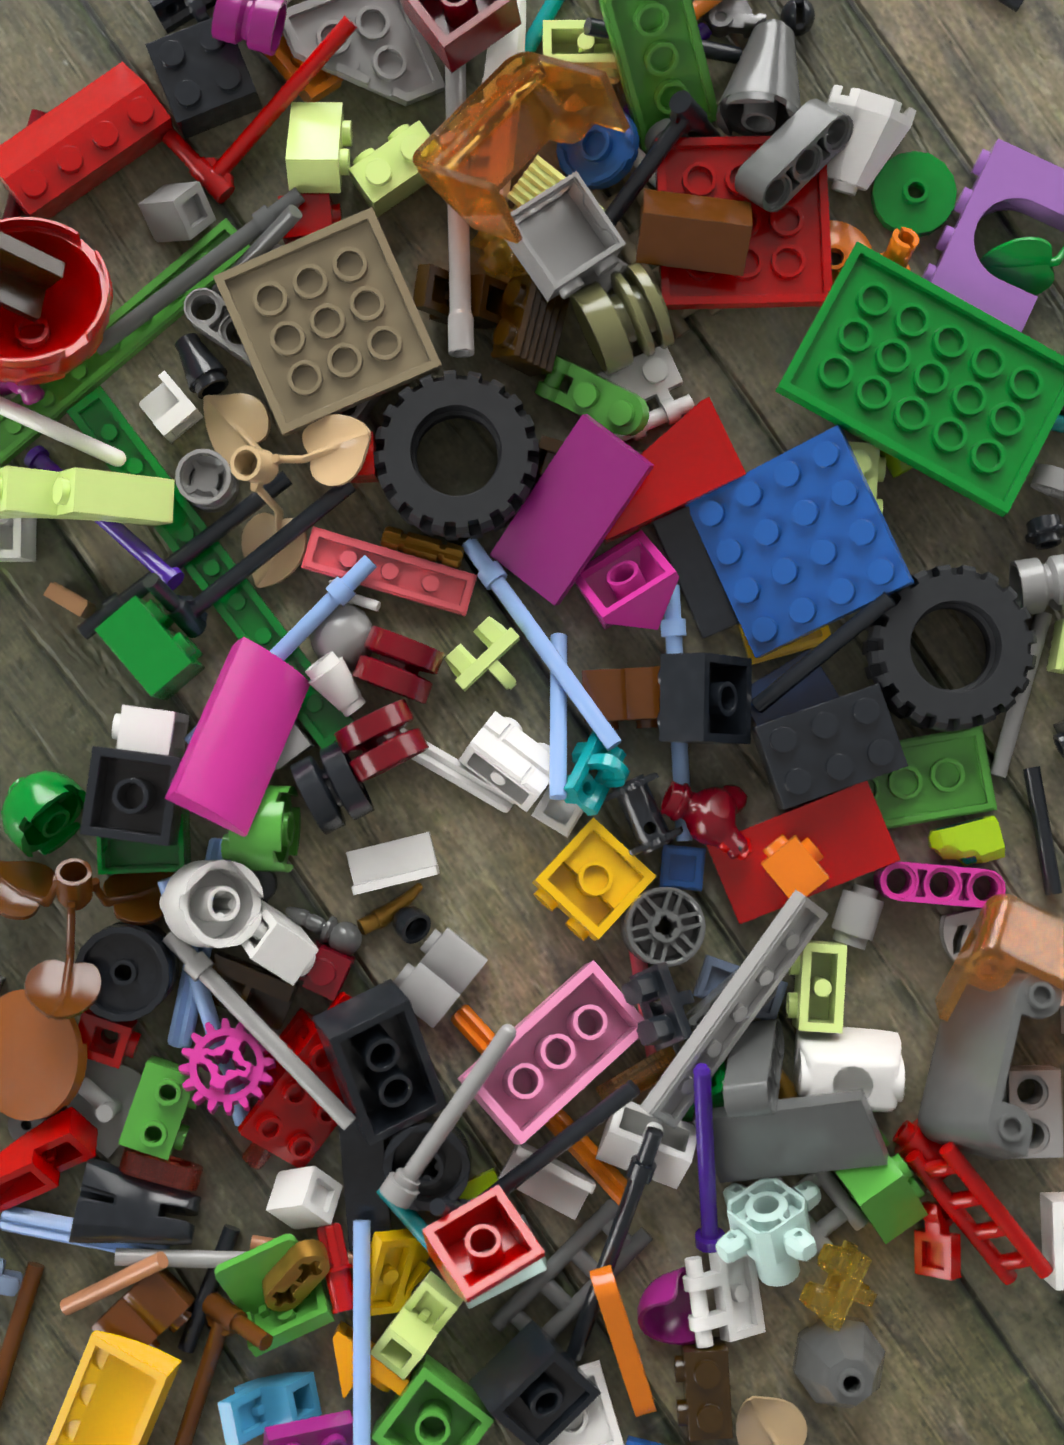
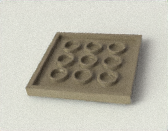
M372 207L213 276L284 437L305 429L308 425L330 414L344 412L442 369L439 357Z

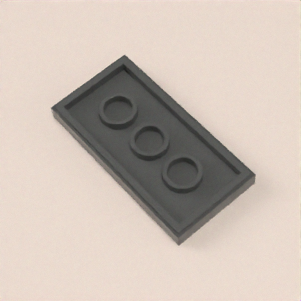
M863 1089L780 1099L777 1101L776 1113L773 1115L729 1118L725 1106L713 1108L715 1171L720 1183L887 1165L889 1153ZM694 1110L692 1122H693L694 1127H695V1129H696L695 1110Z

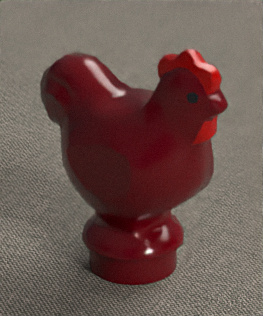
M674 781L670 783L662 800L661 814L669 816L672 821H678L680 818L683 819L694 839L702 844L717 847L720 851L728 854L732 860L735 858L746 860L748 855L753 853V848L750 845L751 840L744 837L736 827V815L745 808L748 797L739 786L730 784L722 788L709 787L695 793L691 791L688 783L683 785Z

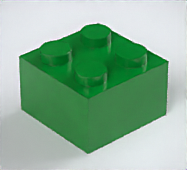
M134 596L94 630L151 697L167 701L205 669L198 660L203 653L190 637L184 636L181 632L176 634L171 628L175 622L164 612V607L160 603L157 604L153 599L145 601Z

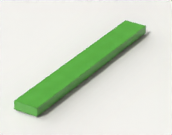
M225 218L110 316L106 330L237 231L235 227ZM247 245L102 356L96 351L89 359H86L85 362L67 373L65 377L56 381L39 384L45 392L42 400L32 405H26L23 403L21 395L17 394L10 401L52 420H60L67 414L66 411L99 387L185 314L184 301L186 296L198 288H208L211 290L212 286L216 283L213 276L228 270L250 245ZM0 415V468L7 465L40 437L42 433Z

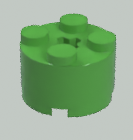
M268 785L247 836L242 837L230 830L229 834L223 835L221 843L222 859L241 863L251 871L291 872L294 865L287 864L289 855L297 856L301 830L300 807H292L290 797H298L297 789L294 786Z

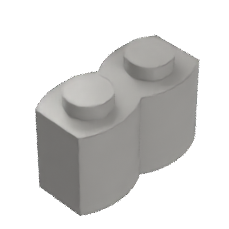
M449 927L442 934L435 929L420 947V950L426 955L418 965L414 967L408 962L393 981L410 1000L414 1013L432 1028L437 1025L488 961L484 955Z

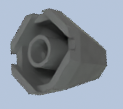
M827 1312L818 1318V1322L810 1328L807 1326L798 1333L792 1369L815 1403L851 1409L880 1388L885 1350L862 1318Z

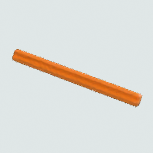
M467 1004L461 1006L451 1016V1022L482 1055L494 1038V1032ZM562 1108L544 1125L556 1136L574 1121ZM586 1135L570 1147L568 1151L611 1199L619 1205L628 1180L614 1165L595 1159L598 1147Z

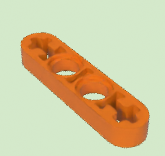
M607 1265L591 1270L589 1272L634 1414L636 1417L655 1412L657 1409L612 1267Z

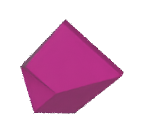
M640 530L590 561L575 581V584L604 630L613 625L658 630L679 576L646 534Z

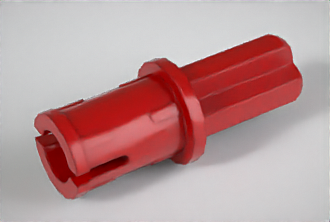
M332 1223L331 1225L321 1226L317 1228L316 1233L318 1240L327 1249L330 1270L325 1277L332 1305V1314L352 1310L353 1278L351 1268H353V1263H349L342 1225L340 1223Z

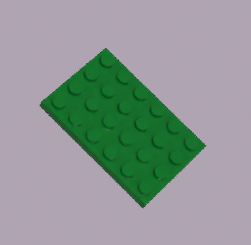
M857 241L775 392L829 422L839 425L847 432L993 513L1004 517L1011 509L1064 406V356Z

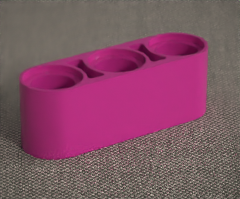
M897 861L877 869L873 877L874 886L883 897L905 902L991 908L1002 901L1006 892L1005 882L997 872L976 867ZM899 868L905 875V886L898 892H892L887 887V875L890 871ZM942 872L948 879V887L942 895L935 896L930 890V879L936 873ZM985 876L990 882V893L987 897L978 899L975 897L972 887L977 878Z

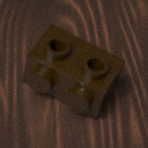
M720 1336L713 1337L714 1345L711 1347L697 1348L696 1343L681 1345V1355H674L676 1383L683 1382L684 1399L676 1400L678 1426H686L689 1441L733 1439L728 1349L725 1341L721 1340Z

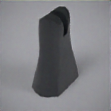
M92 1158L86 1164L69 1242L192 1245L195 1225L183 1220L166 1218L165 1214L197 1216L202 1198L187 1190L145 1178L111 1163Z

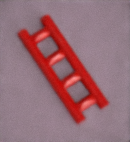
M947 1142L940 1148L939 1153L943 1157L942 1159L928 1162L919 1150H914L906 1156L905 1162L1004 1285H1010L1017 1279L1018 1274L1015 1269L1031 1267L1040 1279L1050 1276L1053 1272L1051 1264L954 1142ZM957 1174L968 1190L952 1193L940 1177ZM981 1205L992 1218V1221L976 1223L965 1208ZM1006 1236L1017 1251L1001 1254L990 1239Z

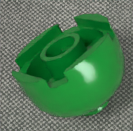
M44 770L21 777L9 787L8 794L3 803L1 818L4 831L10 840L28 857H33L32 852L39 851L43 856L50 854L63 846L81 827L79 822L74 821L80 815L81 810L84 809L86 792L74 780L58 772Z

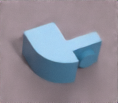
M287 1372L257 1378L234 1387L235 1394L218 1402L226 1445H243L264 1433V1427L322 1415L314 1372Z

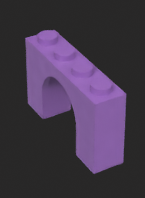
M998 139L990 151L981 150L971 173L977 175L972 189L964 187L953 210L960 213L954 228L949 225L945 227L936 246V249L942 251L936 266L931 263L928 264L922 278L1022 333L1038 297L996 278L983 267L977 257L974 246L976 226L978 221L988 214L1002 210H1011L1026 214L1063 232L1064 169Z

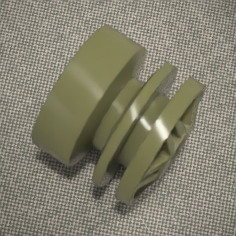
M634 262L626 266L629 285L620 272L615 271L611 273L610 279L613 295L608 296L604 288L596 281L582 287L570 296L574 313L588 346L598 365L607 376L633 364L634 358L631 343L635 342L640 350L649 357L655 353L652 336L662 349L674 345L675 342L666 303L657 285L650 279L640 263Z

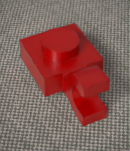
M922 1202L928 1215L924 1217L925 1228L914 1230L915 1274L946 1280L961 1278V1234L949 1232V1227L952 1225L953 1220L938 1202Z

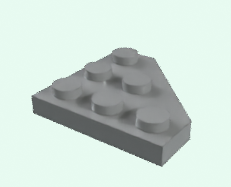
M307 0L287 8L283 34L294 58L304 62L338 22L346 16L356 25L357 29L321 70L403 106H408L444 91L445 83L426 39L405 14L400 0Z

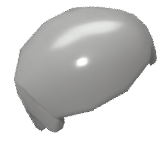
M347 603L345 606L340 604L309 635L312 648L318 659L333 651L338 658L343 657L350 671L355 670L360 656L371 657L373 653L364 646L372 623L363 610L350 603Z

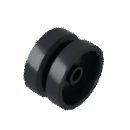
M119 921L92 935L80 948L75 963H91L98 968L101 975L100 994L95 1003L89 1008L95 1015L113 1022L133 1021L152 1012L173 991L179 975V958L164 944L162 940L167 934L157 925H132ZM122 964H126L131 968V977L130 971L126 973L123 972L121 968Z

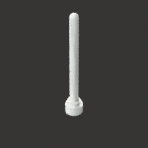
M0 396V415L115 467H121L125 464L126 455L123 451Z

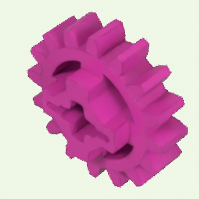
M223 1018L221 1028L217 1030L214 1029L210 1022L205 1023L207 1034L201 1037L193 1032L190 1036L195 1043V1047L193 1049L182 1048L181 1053L189 1060V1063L180 1065L179 1072L182 1075L191 1077L182 1086L186 1092L197 1089L192 1100L197 1106L208 1100L207 1110L209 1113L214 1114L218 1110L219 1105H223L226 1114L232 1116L234 1105L240 1104L247 1112L250 1110L248 1099L253 1096L262 1101L265 1098L260 1090L261 1085H273V1078L266 1074V1070L276 1068V1062L272 1058L264 1057L269 1052L261 1044H258L259 1041L251 1033H247V1029L240 1022L236 1028H231L228 1018ZM225 1040L223 1045L213 1050L208 1049L214 1043ZM246 1044L254 1051L257 1066L244 1060ZM230 1058H232L238 1069H229L224 1076L216 1064H227ZM199 1067L210 1072L212 1076L209 1090L200 1080ZM243 1083L247 1084L241 1091L229 1094L232 1088Z

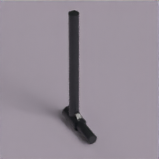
M681 90L673 94L669 101L671 109L670 123L606 209L605 213L614 227L683 133L695 131L700 137H721L719 131L708 120L707 113L687 91Z
M350 482L332 487L195 598L191 595H176L156 573L148 574L143 580V586L164 606V612L188 637L196 638L206 629L208 616L206 610L356 490Z
M628 1080L481 1194L499 1184L506 1196L640 1095L637 1085L632 1080ZM435 1198L430 1203V1211L435 1216L444 1217L474 1198L470 1200L458 1198L456 1201Z

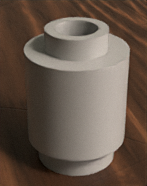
M855 883L853 884L852 891L842 890L831 928L835 929L832 940L859 949H866L868 940L873 941L884 901L876 899L879 891Z

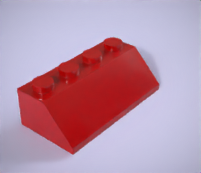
M121 62L1 144L0 181L27 217L49 220L162 142L163 136L173 129L171 117L148 85L126 64Z

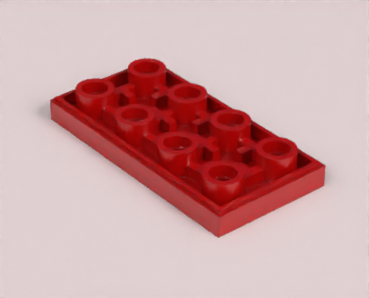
M868 781L841 789L740 830L739 832L744 837L751 840L750 845L753 848V853L748 855L746 860L738 858L732 860L728 854L720 851L717 847L706 845L739 925L783 908L789 899L761 865V862L767 857L763 850L782 834L787 840L796 835L801 842L808 837L824 856L818 863L827 872L829 879L806 897L900 861Z

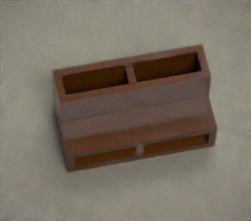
M644 189L636 247V263L743 276L753 227L751 202Z

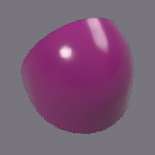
M685 1267L657 1277L647 1286L639 1300L637 1318L640 1329L650 1338L662 1343L672 1345L696 1343L695 1332L690 1331L688 1316L692 1314L689 1292L684 1291L683 1276L686 1275Z

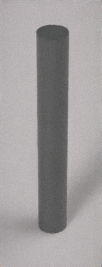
M290 204L229 269L270 252L302 218L301 211L296 206ZM215 283L212 286L211 290H213L221 296L220 291Z

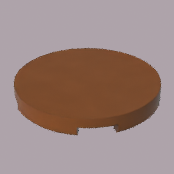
M25 989L15 990L0 997V1112L13 1119L23 1121L44 1119L53 1115L62 1107L69 1105L77 1095L84 1080L87 1067V1044L82 1043L81 1034L74 1017L65 1020L48 1019L30 1004L26 997Z

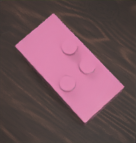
M594 960L586 963L515 1026L517 1032L515 1039L474 1098L514 1145H522L639 1038L636 1031L638 1023L645 1019L634 1006L626 1003L623 993ZM476 1062L457 1078L461 1083H463Z

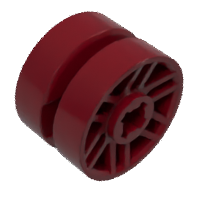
M372 625L364 646L378 654L379 658L360 656L352 676L405 698L426 704L433 684L419 676V671L433 675L438 674L445 654L403 635Z
M405 699L384 706L352 722L334 734L343 754H350L359 750L363 751L362 754L349 763L358 784L372 779L429 749L420 728L403 733L400 731L414 720Z

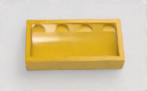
M95 1330L89 1338L46 1445H147L182 1361L139 1341Z

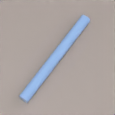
M564 633L551 634L550 642L567 664V635ZM550 671L549 798L552 800H564L567 798V792L564 790L567 783V693Z

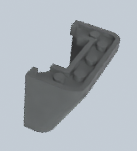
M968 973L957 977L950 984L918 1113V1126L927 1139L941 1145L947 1142H954L961 1151L994 1161L1026 1157L1028 1155L1032 1137L1030 1117L1022 1108L1003 1102V1095L1021 1016L1041 1020L1052 1016L1058 1011L1064 992V980L1042 974Z

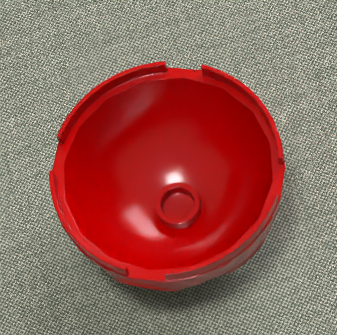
M13 217L1 219V232L65 262L63 278L46 290L41 317L35 322L0 307V381L26 386L59 380L85 362L86 359H89L103 340L113 302V287L109 272L98 250L94 251L80 239L79 232L73 228L44 218Z

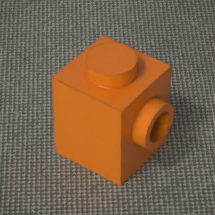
M782 834L763 850L767 857L761 862V865L788 898L791 897L795 890L807 896L829 879L827 872L818 863L824 856L808 837L801 842L796 835L787 840Z

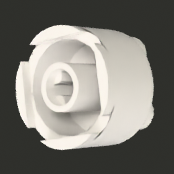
M199 860L184 865L173 874L166 885L164 893L160 897L159 904L169 929L180 940L195 947L227 948L244 943L255 933L262 920L263 912H260L261 898L264 897L258 878L245 865L228 860Z

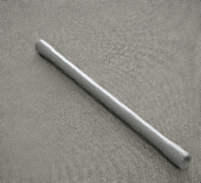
M464 64L453 73L445 65L450 300L448 354L456 358H466L474 355V317L471 312L466 64Z

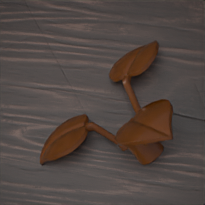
M71 858L64 860L57 866L55 872L48 866L37 862L0 861L1 916L13 920L29 919L38 912L40 905L50 907L56 895L59 903L67 909L65 963L59 960L43 961L29 971L25 980V993L30 1004L48 1019L52 1018L55 1020L70 1019L88 1010L100 994L101 975L98 968L91 963H74L76 910L83 909L91 901L94 892L103 906H114V915L121 922L132 925L153 924L164 917L160 909L161 893L157 882L172 877L175 872L114 874L105 880L102 890L99 878H92L91 866L82 859Z

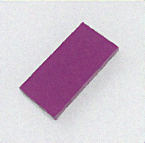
M582 414L489 555L554 606L560 605L655 465L591 416Z

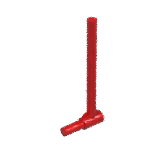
M344 16L219 159L201 157L174 129L169 130L163 136L162 141L189 168V174L196 181H200L201 186L218 204L225 202L235 190L234 176L230 172L357 29L356 25Z

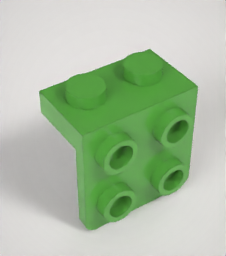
M284 1234L217 1265L214 1269L216 1280L234 1304L247 1314L249 1320L273 1337L271 1346L265 1351H261L247 1341L248 1348L255 1357L335 1321L331 1311L332 1306L327 1283L324 1278L297 1307L291 1310L273 1311L265 1303L262 1281L287 1251L298 1243L292 1234Z

